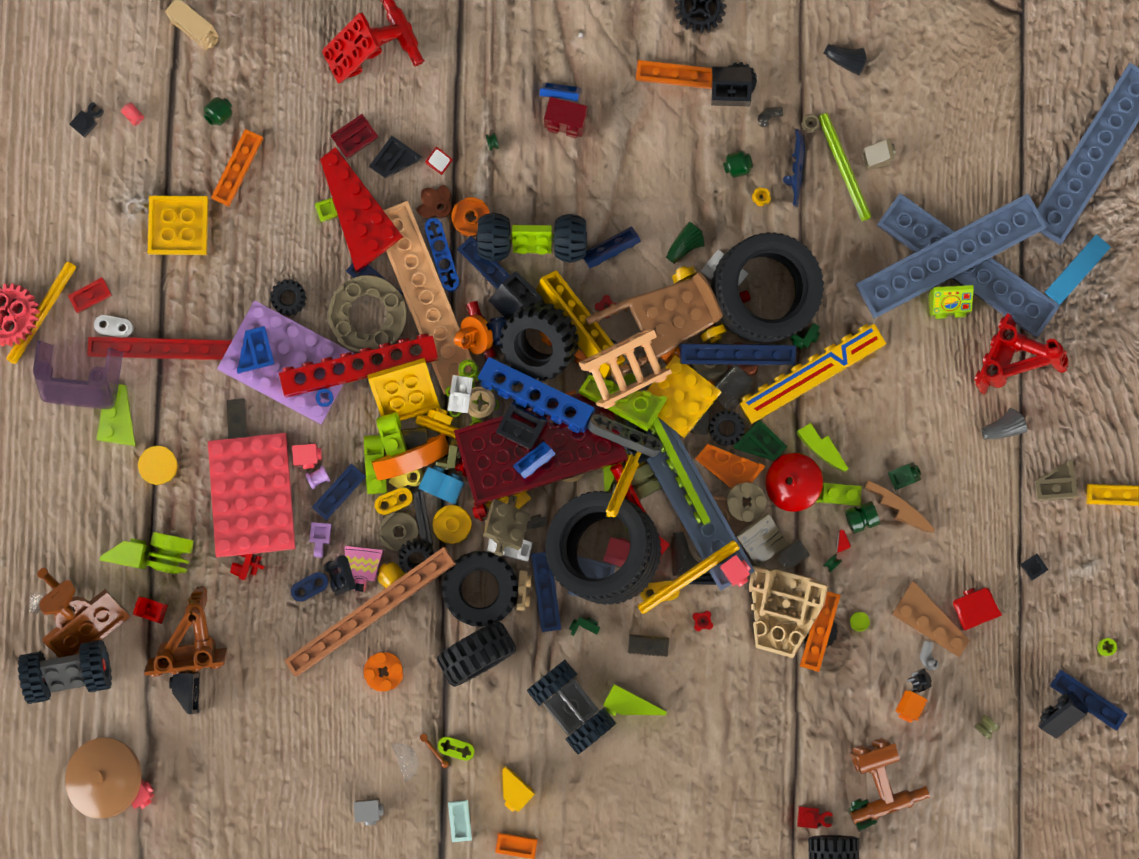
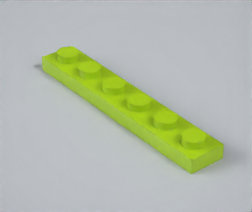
M657 416L649 429L653 436L657 434L661 441V452H666L669 458L666 462L671 471L675 470L677 474L675 480L680 488L684 487L687 493L684 497L689 506L693 505L696 511L693 515L697 523L701 522L705 526L711 520Z

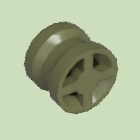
M983 715L982 721L974 726L988 740L992 737V733L1000 728L986 715Z

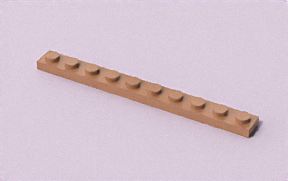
M446 547L441 548L284 661L295 677L301 675L456 564Z

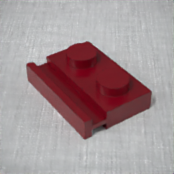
M363 114L330 135L346 159H349L379 138Z

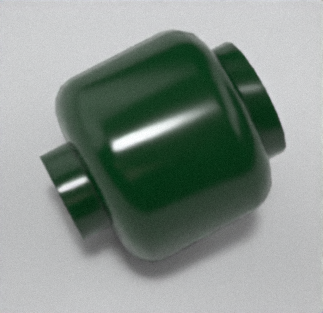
M215 97L205 105L203 116L210 125L221 126L232 116V105L226 98Z
M744 150L728 154L726 162H723L726 174L730 173L733 178L749 174L751 168H753V162L749 153L746 154Z

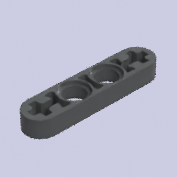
M595 414L588 422V429L592 433L645 455L655 457L662 449V443L659 439L602 415ZM611 429L617 430L620 434L613 433ZM630 437L636 438L638 442L632 441Z

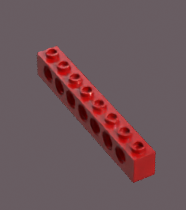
M426 333L418 335L415 340H409V338L398 340V344L394 345L384 343L379 345L378 349L364 348L359 350L360 353L353 355L352 352L343 353L340 355L341 358L333 359L332 357L321 359V362L316 364L306 362L302 364V367L294 369V366L283 368V372H279L285 398L365 379L368 378L367 375L422 358H425L426 364L439 361L433 335L429 336ZM419 346L422 349L419 355L411 354L412 347ZM394 351H401V359H392V353ZM376 355L383 357V362L379 365H375L372 362ZM362 360L364 362L363 368L355 369L353 367L354 362ZM337 365H343L345 367V370L342 374H336L334 372V368ZM319 369L325 371V376L322 379L315 377V372ZM299 374L306 375V380L302 384L296 382V377Z

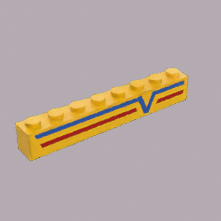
M868 323L858 329L859 333L856 335L848 334L841 339L842 343L839 345L831 344L824 349L826 352L819 356L816 353L808 358L809 362L802 366L800 363L791 368L792 372L785 375L783 373L774 378L775 383L770 386L766 383L757 389L759 392L753 396L749 393L742 397V402L738 406L749 424H754L759 419L764 418L885 346L887 343L876 325L872 324L869 326Z

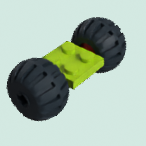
M488 213L481 216L478 220V254L481 258L492 262L503 260L509 256L510 239L513 245V253L552 254V242H554V254L557 259L568 263L577 262L586 256V220L579 215L566 214L555 220L554 234H552V225H512V233L510 235L509 218L500 213Z

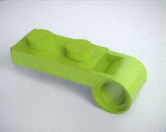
M394 412L376 418L386 454L392 457L408 451L400 430L401 421L398 414Z
M364 435L367 494L387 493V479L377 480L371 463L385 457V448L381 436Z
M823 483L821 495L815 503L860 506L862 486Z

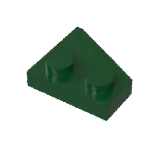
M760 419L733 446L736 450L771 461H775L788 447Z

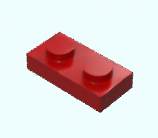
M101 277L68 295V298L76 313L79 314L112 296V293L104 278Z

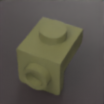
M452 439L449 445L448 457L444 456L437 460L436 466H440V468L445 470L455 468L457 459H461L459 447L455 439Z

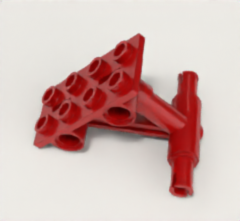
M381 0L387 11L386 18L390 24L389 26L380 28L370 27L362 12L358 13L322 50L324 58L338 84L347 78L360 74L363 71L361 64L365 60L381 54L382 49L380 46L396 38L402 50L408 53L414 67L425 62L418 49V41L413 33L412 26L407 21L402 9L397 7L394 0Z
M1007 313L1005 318L1002 317L999 322V332L991 340L990 345L992 347L990 352L986 353L982 363L984 365L975 376V384L981 394L985 395L989 386L994 388L1005 386L1009 376L1049 364L1058 372H1066L1069 367L1067 351L1055 339H1049L1046 341L1047 344H1043L1017 332L1015 328L1016 323L1012 315ZM1019 351L1036 355L1011 363L1014 354Z

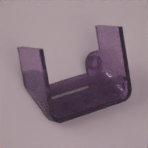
M37 340L33 374L42 401L49 404L104 410L114 407L117 399L123 352L108 348L105 367H94L91 369L88 381L52 378L53 367L51 359L53 345Z

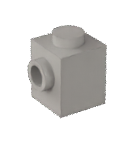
M379 799L355 801V823L364 822V825H375L376 821L380 820L381 816L384 815L383 803H380Z

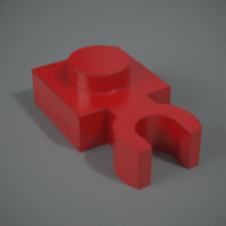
M798 806L797 827L817 829L818 823H821L824 827H831L832 824L825 823L824 818L833 814L828 811L819 814V808Z

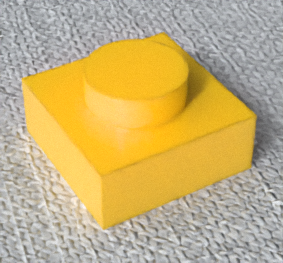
M437 408L436 411L429 409L427 417L448 425L451 424L453 417L447 415L448 411Z

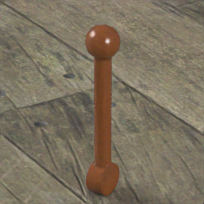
M426 734L420 735V740L427 744L441 762V766L447 768L449 766L448 761L441 757L429 742L428 736Z

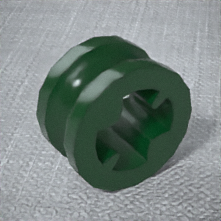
M492 132V135L485 134L489 151H492L493 148L499 149L495 132Z
M835 553L823 566L828 567V572L830 573L842 560L837 559V554Z

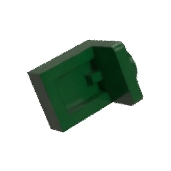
M813 323L804 339L796 334L792 335L790 338L793 341L792 344L796 345L799 349H807L811 342L815 344L821 334L818 332L820 326Z
M581 617L578 620L574 619L569 627V630L572 631L570 635L574 636L579 626L597 635L600 627L597 626L599 622L590 617L587 620Z
M860 798L850 803L849 815L850 812L867 807L868 799L862 801ZM870 818L856 823L855 826L858 832L875 825L877 821Z

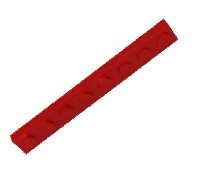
M88 337L87 356L102 358L222 360L232 340Z

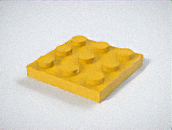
M149 196L147 253L149 255H207L208 196Z
M675 355L665 367V369H670L672 373L667 375V379L662 382H653L647 391L651 392L652 395L668 397L658 414V418L685 438L722 392L690 366L680 364V358Z
M425 358L367 375L381 416L396 412L400 421L418 416V414L428 413L429 409L436 410L440 408Z

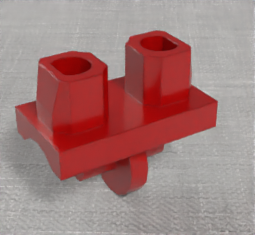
M254 554L238 555L245 557L244 563L240 565L233 562L230 573L239 576L238 579L246 580L250 566H253L250 573L252 575H256L258 568L264 570L265 566L260 565L262 557L256 555L255 561L252 562Z

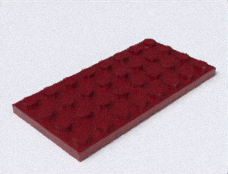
M579 393L570 395L594 407L595 414L616 421L614 413L610 410L597 406L594 401ZM551 402L548 407L554 409L558 406V403ZM531 407L524 410L540 418L548 419L533 449L544 441L554 451L555 455L525 479L515 470L513 465L531 452V450L496 434V430L504 416L454 430L476 506L628 461L625 448L621 444L592 433L588 427L585 433L580 431L579 433L573 432L568 428V425L564 423L557 424L550 419L551 417L545 414L540 416L533 412ZM569 410L566 412L565 415L567 417H573L575 416L576 412L573 410ZM516 414L512 416L513 419L535 429L537 426ZM611 429L613 433L620 434L617 430Z

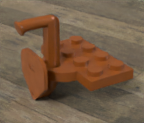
M41 568L37 573V576L52 588V591L42 598L39 607L44 615L54 614V621L57 625L42 640L59 658L80 654L81 643L102 640L130 618L129 613L106 589L88 601L83 597H73L76 589L70 580L60 584L46 568Z

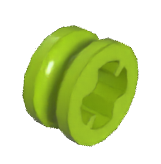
M1105 638L1098 643L1097 650L1103 656H1111L1116 652L1117 644L1113 639ZM1104 642L1112 646V649H1109V653L1107 650H1103Z

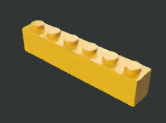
M557 270L541 277L536 291L546 304L555 305L554 308L557 310L559 308L564 311L563 314L572 319L571 324L576 326L577 331L575 334H578L579 337L577 344L587 358L614 345L597 322L587 325L585 318L591 316V314ZM623 355L617 357L618 366L623 365L625 361ZM604 363L600 365L599 370L604 379L612 375L609 364Z

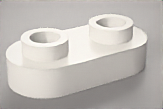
M101 315L94 321V328L101 335L129 338L134 332L133 324L127 319ZM103 321H106L107 323L105 328H101V323ZM125 325V331L121 332L120 326Z

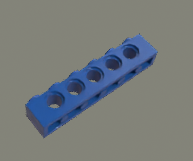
M488 357L478 376L479 383H481L480 386L486 390L491 391L493 389L498 391V395L505 399L510 397L516 400L515 403L522 407L529 406L533 408V412L540 416L545 414L551 417L550 419L557 424L564 423L568 425L571 431L579 433V431L585 433L588 422L595 414L594 407ZM498 377L506 378L503 383L495 382ZM516 385L523 386V389L521 391H513V388ZM535 393L541 395L538 400H532L530 397ZM551 402L558 403V406L554 409L548 407ZM569 410L576 412L573 417H567L565 414Z

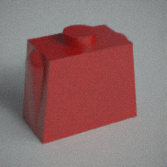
M987 587L976 591L974 588L963 592L964 596L953 601L962 631L1002 616L990 589Z

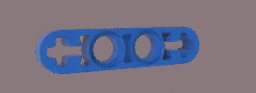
M430 218L425 223V231L443 288L448 292H454L459 287V279L441 222L436 218ZM431 223L439 225L436 228L438 237L431 240L430 237H434V234L428 228L431 227ZM442 241L445 247L443 250L437 251L434 249V243ZM441 260H449L450 267L448 269L440 268L439 263ZM453 270L454 273H450V276L456 282L453 283V287L445 285L448 279L446 275L442 276V273H449Z

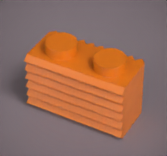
M905 690L895 712L899 714L898 718L908 723H912L913 720L918 721V717L921 716L920 713H923L922 710L928 700L912 691Z

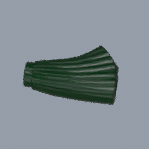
M688 222L671 245L665 258L675 264L693 249L705 247L702 230L693 223Z

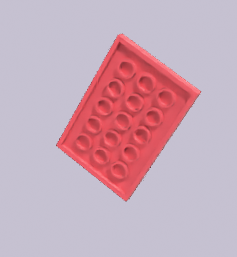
M279 433L208 441L216 557L296 549L287 434Z

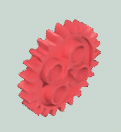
M5 283L3 284V289L0 287V329L2 328L0 331V345L3 347L6 344L12 347L13 341L19 345L20 338L26 341L25 335H32L30 329L37 328L33 322L39 321L35 317V314L40 313L39 310L35 309L38 306V303L33 301L35 297L27 289L24 290L22 286L19 285L17 287L13 283H11L10 287ZM6 299L5 305L1 306L2 301ZM23 306V310L18 313V309ZM14 324L13 330L10 331V326Z

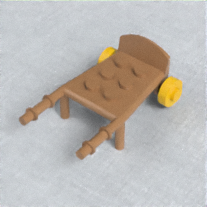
M683 266L677 269L676 274L671 277L674 282L672 285L628 298L615 305L612 303L611 307L597 313L593 312V315L585 318L587 325L595 322L599 323L601 319L612 314L617 315L621 310L624 312L631 310L640 331L645 329L655 331L657 337L651 340V346L657 360L705 329L706 332L700 335L703 343L708 341L714 343L722 339L721 335L726 333L723 324L716 327L714 325L723 317L721 309L707 280L702 273H697L694 266L688 268ZM647 355L636 358L641 368L645 364L650 363ZM629 363L624 366L619 365L623 376H626L627 372L632 371Z

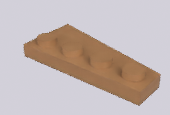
M914 581L910 583L891 614L957 657L961 656L970 641Z

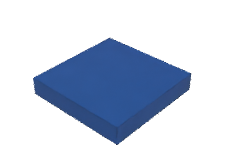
M544 82L540 88L539 96L578 101L581 88Z

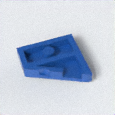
M265 326L245 331L237 374L275 365Z

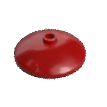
M788 453L779 457L772 463L766 475L765 486L768 497L778 508L785 511L799 512L808 509L818 500L822 492L823 475L820 467L812 458L800 453ZM789 478H792L793 482L789 485L787 481Z

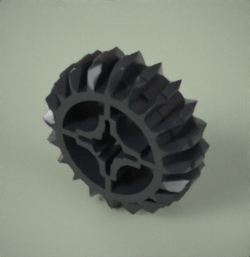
M675 0V4L678 5L674 7V11L678 12L676 19H681L680 25L686 23V30L692 27V33H695L696 29H700V34H703L704 28H706L708 33L711 32V26L716 29L718 27L717 23L723 22L721 17L726 15L724 9H726L727 5L723 3L725 0H690L693 8L690 9L688 14L684 7L687 0ZM712 2L716 6V12L713 16L710 15L708 9ZM697 5H698L699 7L704 6V9L702 10V9L700 8V9L697 10ZM701 17L705 21H697L694 18Z

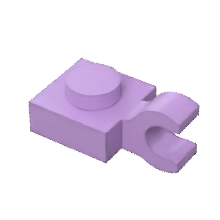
M311 522L309 542L315 543V557L323 558L324 544H330L332 524Z

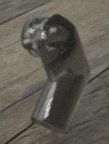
M783 107L765 108L758 115V125L760 127H767L769 125L768 121L772 117L783 116Z

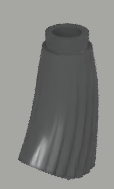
M1009 408L1002 418L981 428L984 440L1000 439L1026 433L1027 424L1022 414Z

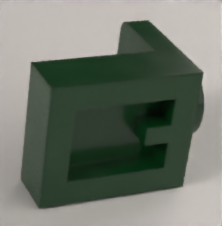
M914 462L887 472L895 491L921 480L920 468Z

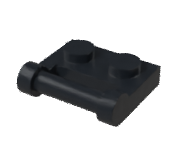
M512 402L497 428L496 434L532 451L548 419L540 418L519 408L518 404ZM513 414L536 424V428H531L513 419Z
M341 555L335 561L325 563L324 569L330 574V586L332 591L335 592V596L356 589L350 564L346 556Z

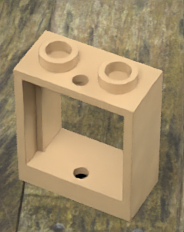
M174 0L165 10L170 21L206 51L209 47L215 46L219 36L214 27L182 0Z

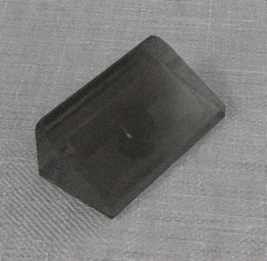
M245 398L227 400L228 439L248 437L247 400Z

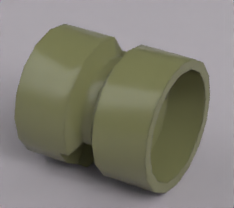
M649 463L636 470L631 485L636 486L635 492L640 500L662 488L658 479L653 478L654 472Z

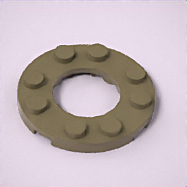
M363 275L346 281L335 291L329 304L328 319L337 340L346 348L360 353L359 350L369 347L371 350L378 349L379 345L384 343L393 345L405 329L407 308L403 296L392 283L378 276ZM364 295H371L380 299L387 311V319L384 326L378 332L372 334L356 330L349 318V309L352 303L358 297Z

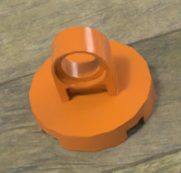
M479 315L465 318L461 323L460 330L454 337L455 345L468 349L471 353L477 355L486 352V350L491 348L493 342L492 331L488 330L485 325L487 321Z

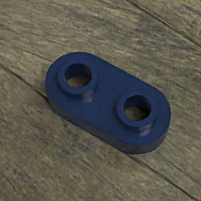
M321 572L309 575L292 586L291 596L299 602H304L326 590L329 584L328 577ZM319 578L322 580L321 586H317L315 583ZM300 588L305 590V594L302 596L298 594Z

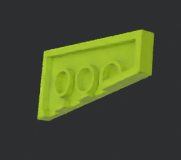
M589 375L580 388L579 394L596 402L602 399L594 377ZM603 379L609 394L620 390L618 384ZM637 390L615 401L616 404L606 409L648 432L668 397H659L652 395L648 391L643 390L642 392Z

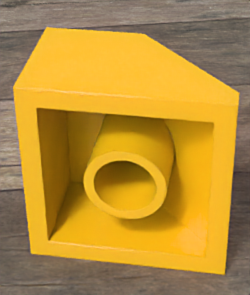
M506 765L502 770L503 799L506 801L504 805L512 812L514 810L519 812L535 795V791Z

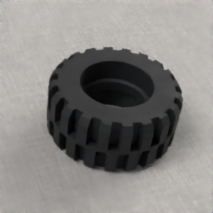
M531 302L521 306L502 327L500 343L503 344L500 346L502 353H505V361L512 365L511 368L534 379L539 378L540 381H545L548 378L552 379L561 374L574 359L578 350L577 343L579 342L578 334H575L577 331L576 326L571 324L572 319L569 316L566 317L562 309L559 308L557 310L554 308L555 305L550 303L545 305L544 302H537L536 304ZM532 328L543 332L552 343L553 353L544 354L535 350L526 338V329Z
M472 551L460 556V558L455 560L456 564L446 571L442 583V595L447 609L455 618L471 626L484 627L494 622L502 621L512 611L517 601L518 583L513 569L503 558L487 551ZM477 570L490 572L495 576L499 584V593L496 600L491 605L483 608L471 606L462 595L464 579L467 575Z
M498 621L473 632L445 649L437 656V663L449 684L456 687L503 662L516 652V645L504 624Z

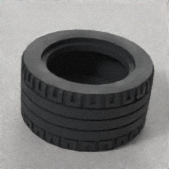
M776 232L756 234L733 246L719 260L711 280L712 291L723 315L720 319L723 325H726L727 329L731 330L733 334H737L738 337L758 343L778 341L801 331L816 316L823 298V274L815 255L813 256L812 251L807 249L806 245H802L801 241H797L796 238H791L789 235L785 236L782 233L777 234ZM757 257L772 258L782 263L791 273L795 283V298L790 310L782 318L773 320L760 318L744 306L738 291V279L742 268L750 259Z
M594 491L593 493L587 492L579 497H574V499L569 500L567 504H564L558 510L559 512L555 514L551 525L548 527L547 539L545 540V555L547 563L550 565L549 569L552 571L553 576L556 577L555 579L571 593L596 604H620V602L624 603L628 599L631 600L638 593L643 592V589L648 587L649 582L656 575L655 572L659 568V559L661 557L660 550H662L660 546L661 540L659 539L660 535L657 532V527L654 526L655 523L646 512L626 498H624L617 516L614 518L608 517L606 509L613 494L611 492ZM609 518L622 520L630 535V551L625 563L610 576L598 579L588 578L582 572L577 559V547L582 534L597 521Z

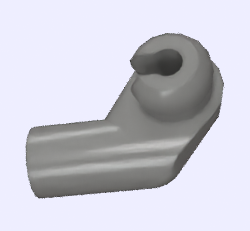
M924 641L920 660L926 669L936 670L939 663L931 654L934 644Z

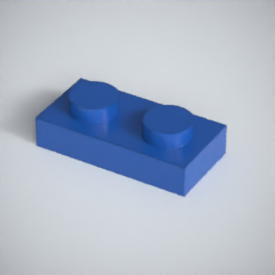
M543 441L515 463L513 467L525 479L527 476L532 475L541 465L547 463L555 453Z

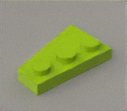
M106 382L96 440L136 446L127 386Z

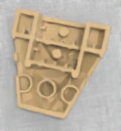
M752 566L755 572L750 576L749 592H752L753 604H751V610H754L755 622L753 623L756 648L794 658L825 604L828 585L818 581L816 578L790 571Z

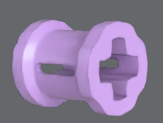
M323 465L320 466V469L310 474L308 472L305 473L312 489H315L317 485L325 481L330 482L329 475Z

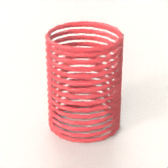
M132 102L126 104L121 110V113L133 126L138 125L144 119V115Z

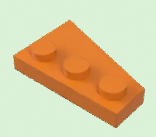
M709 444L695 458L699 464L730 489L738 483H752L765 467V465L758 464Z

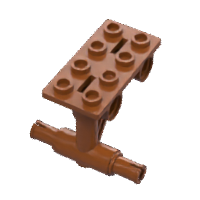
M198 586L187 599L188 603L185 614L168 642L160 644L156 657L148 659L144 670L145 676L157 677L163 673L179 674L185 670L196 672L208 667L210 669H218L225 664L228 653L227 648L216 649V643L208 633L205 616L207 589L200 586L199 589ZM193 623L194 644L178 646Z
M881 738L872 741V746L860 745L852 748L853 752L849 753L857 772L861 774L869 772L872 774L880 799L869 802L867 807L850 812L854 824L870 818L876 820L880 816L906 807L911 808L914 803L930 798L926 786L910 792L904 790L893 794L885 768L889 764L900 761L896 743Z

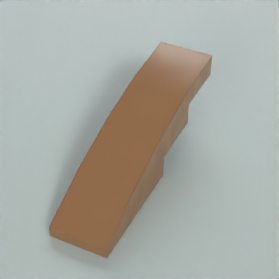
M869 480L866 482L865 490L881 496L880 505L897 511L894 519L930 534L934 532L935 529L906 501Z

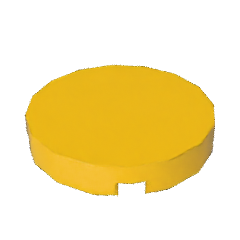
M150 447L139 458V473L150 484L162 485L168 483L177 473L178 462L176 456L166 447Z
M448 505L437 511L432 525L438 539L444 543L457 544L468 537L471 532L472 522L466 510L460 506Z

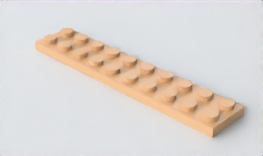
M408 201L384 210L403 235V238L386 250L419 334L428 333L429 336L433 335L439 361L431 362L442 391L446 395L445 390L448 386H451L453 375L459 376V364L463 360H472L468 349H463L454 343V337L460 328ZM467 365L465 367V372L469 373L471 371V367Z

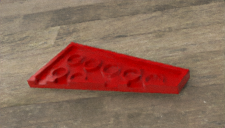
M334 147L321 157L320 161L355 271L358 273L402 239L403 235L338 149Z

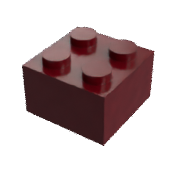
M549 97L544 116V128H547L548 132L558 134V132L566 133V136L571 138L582 137L588 115V106Z

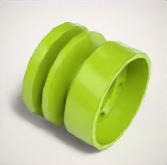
M153 532L150 545L158 548V552H148L149 556L156 557V561L146 560V565L166 573L187 574L188 569L179 567L180 562L189 564V560L181 556L182 553L190 554L192 552L194 541Z

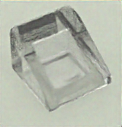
M30 594V613L38 614L40 610L39 603L47 594Z

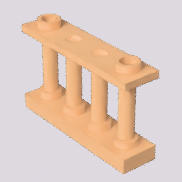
M645 329L579 362L581 370L592 372L601 393L602 399L595 402L597 406L604 407L605 409L610 408L616 404L615 401L653 382H662L667 379V375L672 373L670 369H661L651 346V340L657 337L654 330ZM638 346L644 348L654 372L646 377L643 376L633 353L635 351L634 348ZM622 354L627 356L637 380L628 386L616 361L617 357ZM604 363L610 365L620 389L612 394H609L599 370L600 365Z

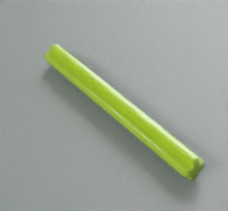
M823 113L818 117L820 125L861 221H866L871 218L870 211L828 113Z

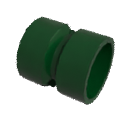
M872 501L861 504L859 509L853 507L845 510L846 519L853 534L864 531L866 526L872 528L880 525L878 513Z

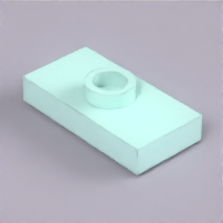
M468 800L448 802L452 842L472 840Z

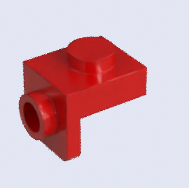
M139 596L134 606L133 615L162 624L168 605Z

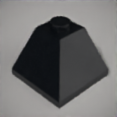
M173 674V677H170L169 688L172 689V694L187 714H197L199 710L200 674Z

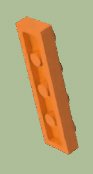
M638 60L635 81L711 89L712 68Z
M247 129L244 130L211 196L212 200L230 207L262 143V136Z
M827 591L825 604L809 630L800 667L817 672L820 671L841 595Z

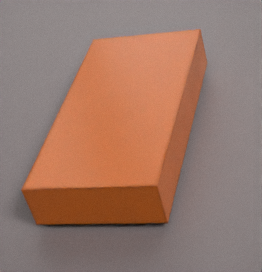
M499 832L495 853L535 859L538 839Z

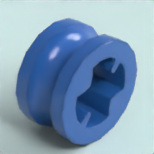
M321 389L317 392L316 401L320 406L327 407L332 404L334 397L330 390ZM326 392L329 394V402L326 403L324 401L322 403L320 402V394L324 393L325 395Z

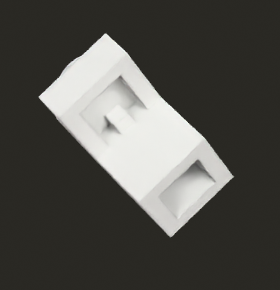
M489 538L487 551L495 553L497 543ZM523 540L522 548L519 550L505 547L503 556L528 561L533 542Z

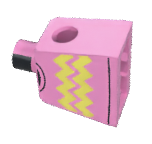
M345 546V556L348 558L353 579H355L356 589L354 591L365 592L367 581H376L378 569L384 555L383 550Z

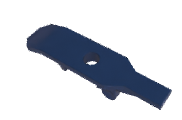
M795 129L796 144L795 152L792 154V157L796 159L792 167L795 175L785 176L783 182L788 186H792L794 192L793 205L798 207L805 144L801 131Z

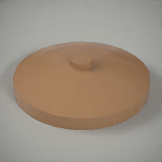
M112 738L90 740L73 754L67 766L65 786L68 797L74 807L86 816L100 819L115 817L124 812L137 797L141 785V766L134 751L124 742Z

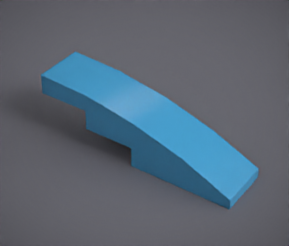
M1096 234L1062 271L1045 293L1060 305L1111 246Z

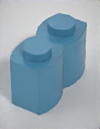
M433 465V468L427 467L418 489L456 505L465 484L461 481L462 477L453 473L450 476L443 474L444 469Z

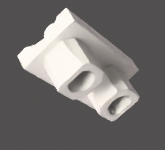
M453 375L448 411L468 413L473 378Z

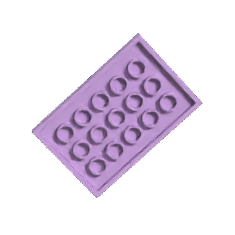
M254 300L217 370L322 425L343 384L325 388L332 392L334 399L331 405L322 407L316 401V394L319 390L285 398L279 372H283V368L294 366V369L300 368L306 362L320 363L321 359L332 357L333 359L341 358V354L351 351ZM265 326L275 365L237 374L245 331ZM337 365L334 368L336 374H342L345 370L343 365ZM322 369L315 372L317 379H322L325 376V371ZM299 374L296 377V382L299 384L304 383L306 380V375ZM326 392L325 395L321 393L320 402H329V394Z

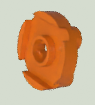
M467 197L454 206L451 218L455 229L460 234L467 237L477 236L479 218L490 213L482 200L475 197ZM473 212L477 218L472 220V222H468L466 215H470Z
M376 653L365 663L364 678L372 689L376 691H390L396 688L403 679L402 663L392 653ZM386 666L389 675L380 677L379 668Z

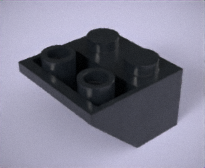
M712 67L711 106L750 107L752 95L751 67Z
M517 271L510 275L488 300L506 320L527 303L533 302L536 304L537 302H544L539 293Z
M1073 691L1068 695L1064 693L1057 699L1058 703L1053 707L1051 705L1047 706L1040 716L1041 720L1038 727L1056 739L1088 713L1089 709Z

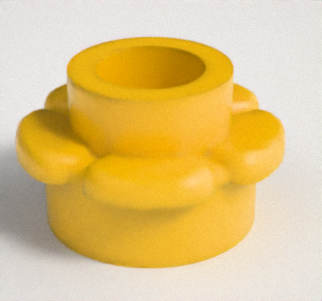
M756 188L752 194V201L757 206H764V204H768L771 200L770 192L766 188Z

